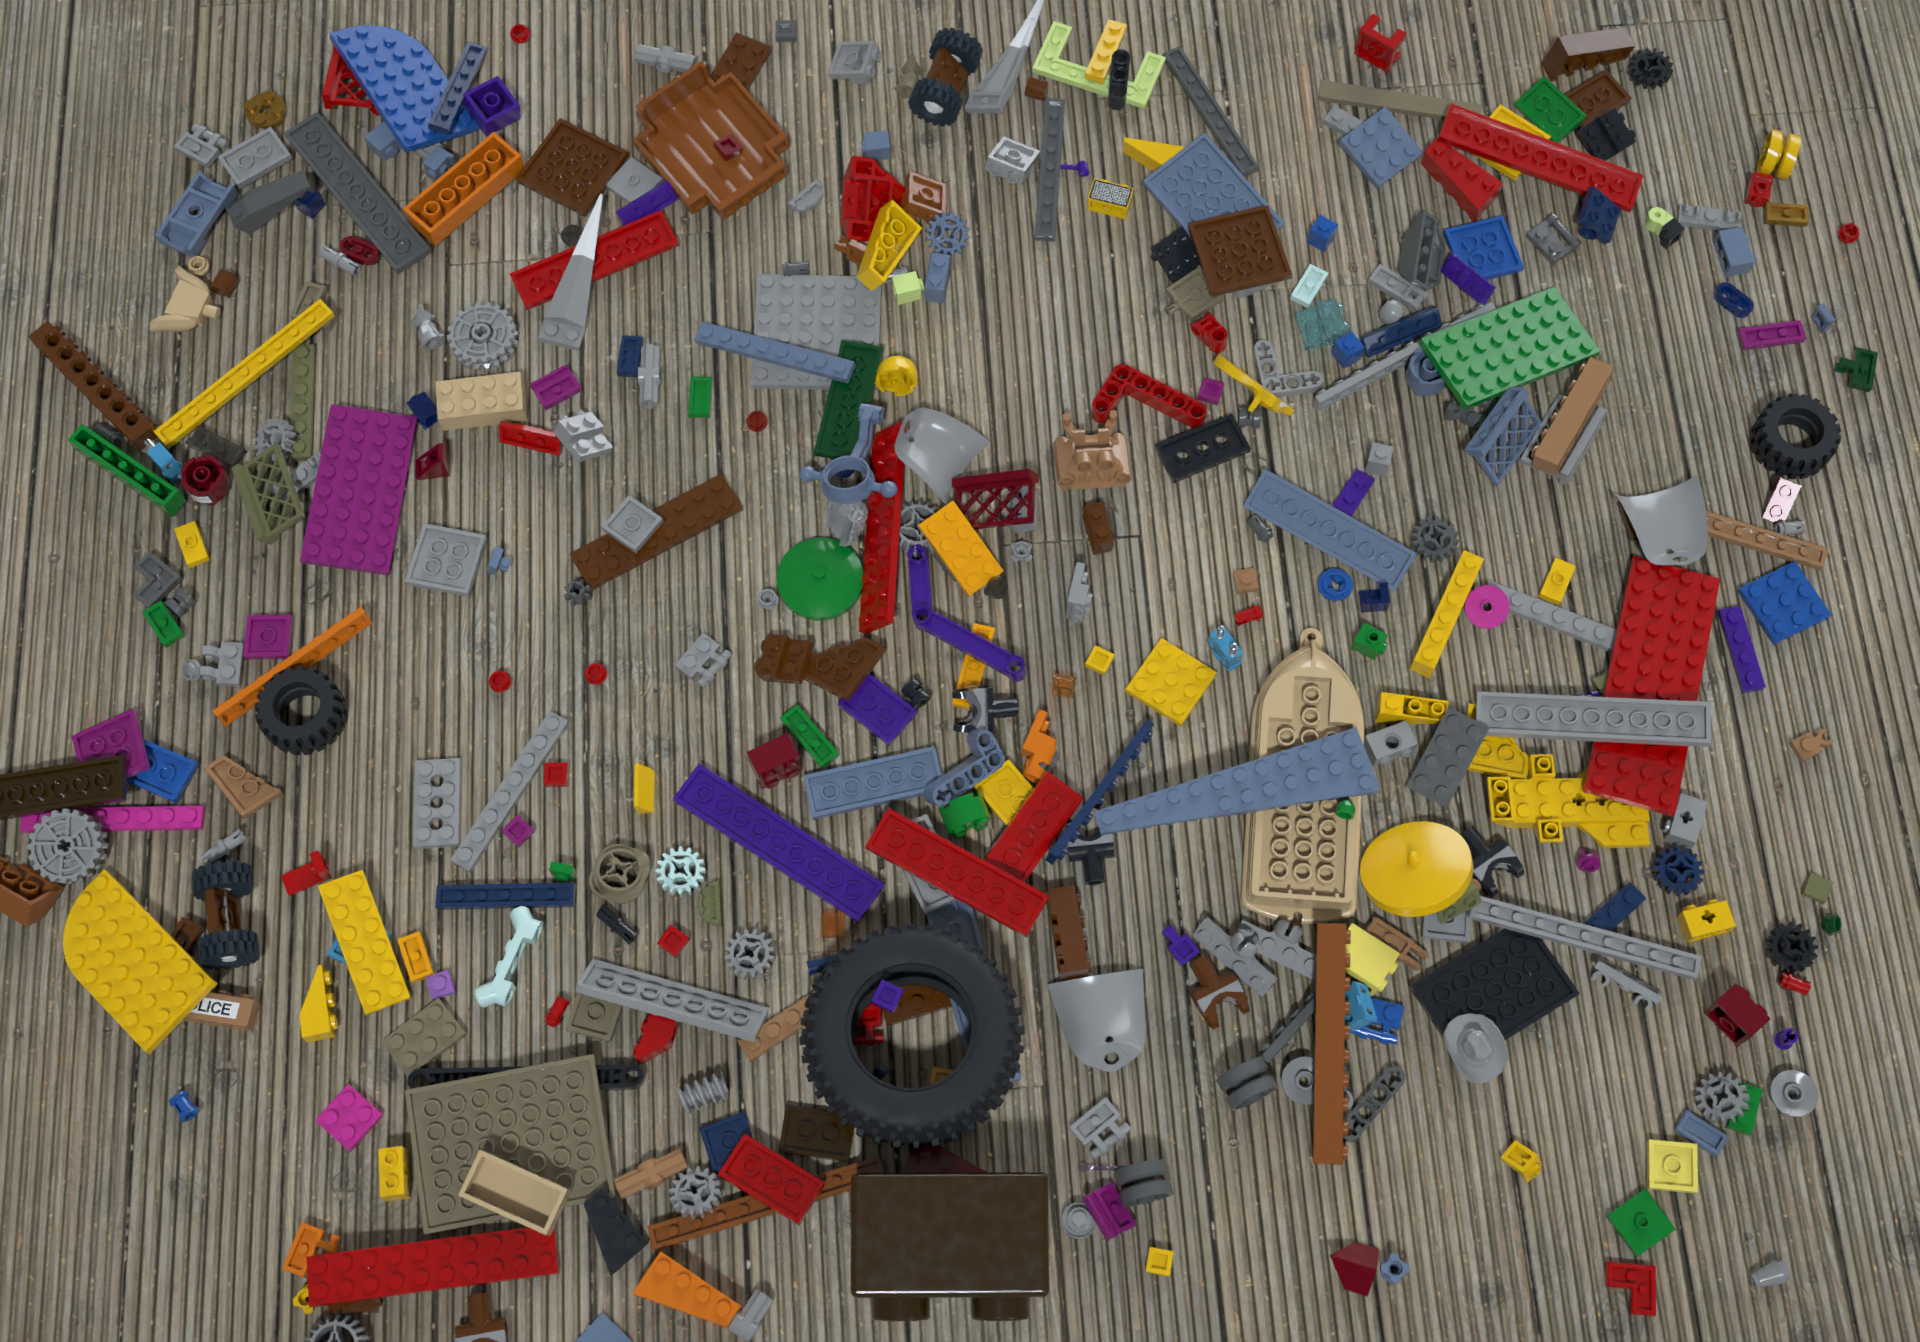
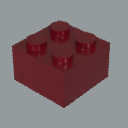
M788 733L747 752L750 767L761 789L766 787L767 789L773 788L779 784V781L785 778L792 779L802 771L799 754Z
M1734 984L1703 1012L1736 1047L1750 1039L1771 1019L1767 1015L1768 1013L1765 1008L1756 1004L1750 998L1748 991L1737 984Z

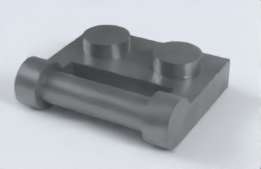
M1555 213L1528 231L1525 236L1552 266L1578 249L1582 244L1579 238H1575L1562 225ZM1553 226L1569 245L1565 246L1549 228Z

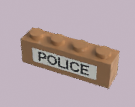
M218 990L217 994L209 992L182 1021L253 1032L260 1004L251 995L240 994V997L231 996L232 993Z

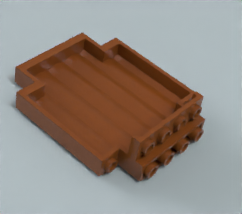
M700 61L698 64L692 65L682 75L675 77L666 86L659 88L656 93L643 99L636 106L637 111L635 113L638 121L646 130L640 132L633 139L635 148L654 171L662 177L663 181L667 180L670 182L677 198L691 214L702 210L709 203L722 220L726 219L739 208L747 205L756 196L764 193L771 185L781 181L788 174L786 164L778 156L790 146L788 136L732 72L721 76L714 83L709 76L707 66L703 61ZM731 134L743 147L742 153L725 161L714 149V142Z

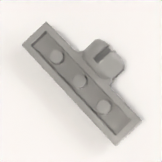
M1205 918L1192 936L1263 997L1278 978L1255 958V953L1260 948L1259 938L1255 935L1252 941L1249 942L1247 939L1252 934V931L1248 929H1239L1231 937L1211 919Z
M1242 919L1237 931L1239 929L1252 931V934L1247 939L1249 942L1252 941L1255 935L1259 938L1260 948L1257 953L1316 981L1317 955L1299 946V941L1303 934L1300 926L1294 924L1290 935L1287 936L1285 932L1290 924L1288 920H1279L1274 930L1268 932Z

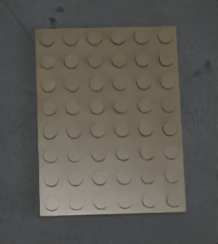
M594 1054L405 1090L425 1235L508 1219L458 1196L479 1150L486 1151L572 1190L564 1208L583 1204L601 1188L611 1198L617 1197Z

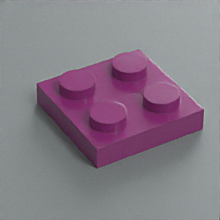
M292 615L247 616L243 657L246 660L287 659L290 656Z

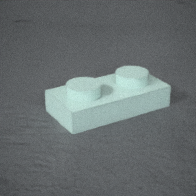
M1310 264L1292 292L1290 300L1309 308L1327 279L1328 272Z

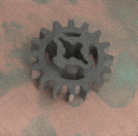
M1429 516L1426 519V523L1420 520L1418 526L1414 527L1410 540L1413 541L1411 547L1417 548V555L1423 554L1422 560L1428 557L1431 563L1435 559H1438L1441 563L1444 557L1450 559L1452 553L1456 552V546L1459 543V539H1457L1458 531H1452L1454 525L1448 526L1446 524L1447 519L1440 522L1439 516H1436L1435 520L1432 521ZM1426 530V534L1421 537V533ZM1449 542L1448 546L1443 549L1444 545Z

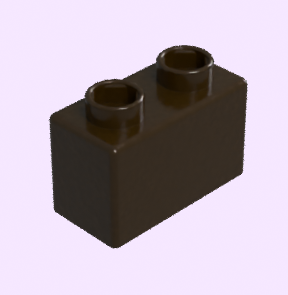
M856 1173L851 1176V1294L855 1298H872V1319L878 1321L927 1320L930 1318V1298H971V1318L974 1320H1026L1030 1316L1029 1298L1045 1297L1048 1295L1049 1210L1048 1175L1046 1173Z

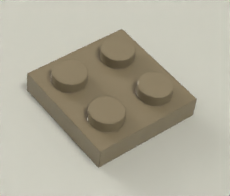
M577 993L565 1030L611 1043L623 1005Z

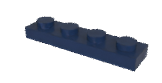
M1432 306L1361 336L1360 339L1364 346L1365 356L1370 358L1440 328L1442 321L1439 309L1436 306Z

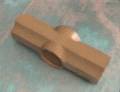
M678 1149L658 1159L652 1158L639 1164L637 1169L614 1179L621 1198L625 1199L644 1189L655 1188L663 1184L667 1178L685 1171L689 1167L681 1149Z

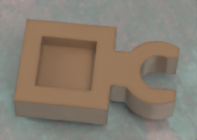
M1821 729L1815 737L1809 732L1789 743L1801 763L1820 754L1823 751L1821 747L1826 748L1834 742L1833 739L1829 741L1822 739V735L1827 732V729Z

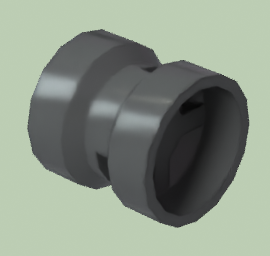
M1239 406L1238 426L1240 428H1245L1246 426L1260 428L1261 407H1257L1251 413L1245 406Z
M180 587L175 591V595L172 598H168L164 602L165 606L179 618L185 614V610L188 607H192L196 603Z

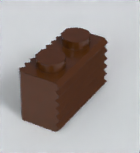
M1103 502L1083 507L1082 517L1094 555L1110 552L1114 548L1115 538L1113 537L1114 534L1112 533L1106 507L1104 506L1105 503Z

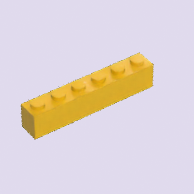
M1463 551L1409 670L1430 679L1484 558L1468 551Z

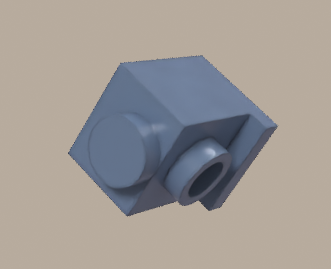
M437 146L423 162L425 174L433 181L440 178L456 164L454 155L440 146Z

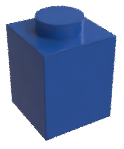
M1320 215L1309 231L1307 243L1325 252L1335 238L1338 224Z
M1350 332L1334 342L1331 354L1341 367L1345 369L1361 359L1364 346L1355 334Z

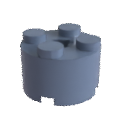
M1418 349L1411 357L1406 371L1407 384L1417 396L1436 395L1442 392L1447 384L1423 349Z

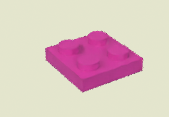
M348 1084L315 1121L351 1152L384 1115Z

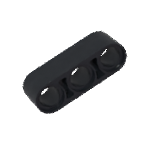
M1123 49L1116 50L1112 54L1108 106L1113 110H1121L1126 104L1130 54Z

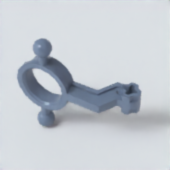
M861 403L858 417H860L858 420L860 421L859 439L851 455L835 458L826 465L822 472L815 471L811 466H804L799 471L800 479L806 483L813 480L822 481L821 488L823 494L830 501L838 504L860 502L867 498L872 491L881 492L886 498L894 497L897 493L896 484L892 481H885L883 484L875 483L873 472L865 461L872 447L875 424L881 425L883 423L884 407ZM847 469L860 471L866 476L862 483L850 488H838L829 483L834 474Z

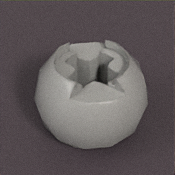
M1395 299L1388 300L1379 311L1381 321L1387 325L1399 321L1405 313L1403 304Z

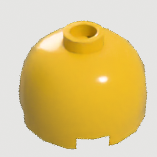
M898 355L890 356L879 364L875 383L877 388L884 393L887 390L894 392V396L907 395L912 393L914 387L918 384V372L910 359Z

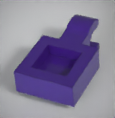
M1171 925L1163 930L1162 935L1171 943L1167 950L1181 967L1200 953V950L1187 934L1180 937Z

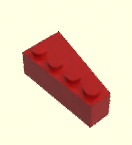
M1438 137L1424 151L1421 165L1436 182H1440L1444 186V191L1449 196H1453L1461 210H1465L1470 215L1469 218L1472 222H1475L1499 196L1503 182L1447 143L1438 141Z

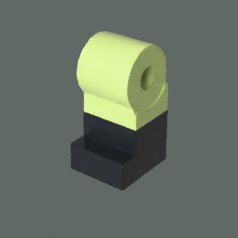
M1660 207L1652 208L1645 220V227L1655 232L1662 239L1660 245L1664 249H1668L1681 239L1685 230L1676 219Z

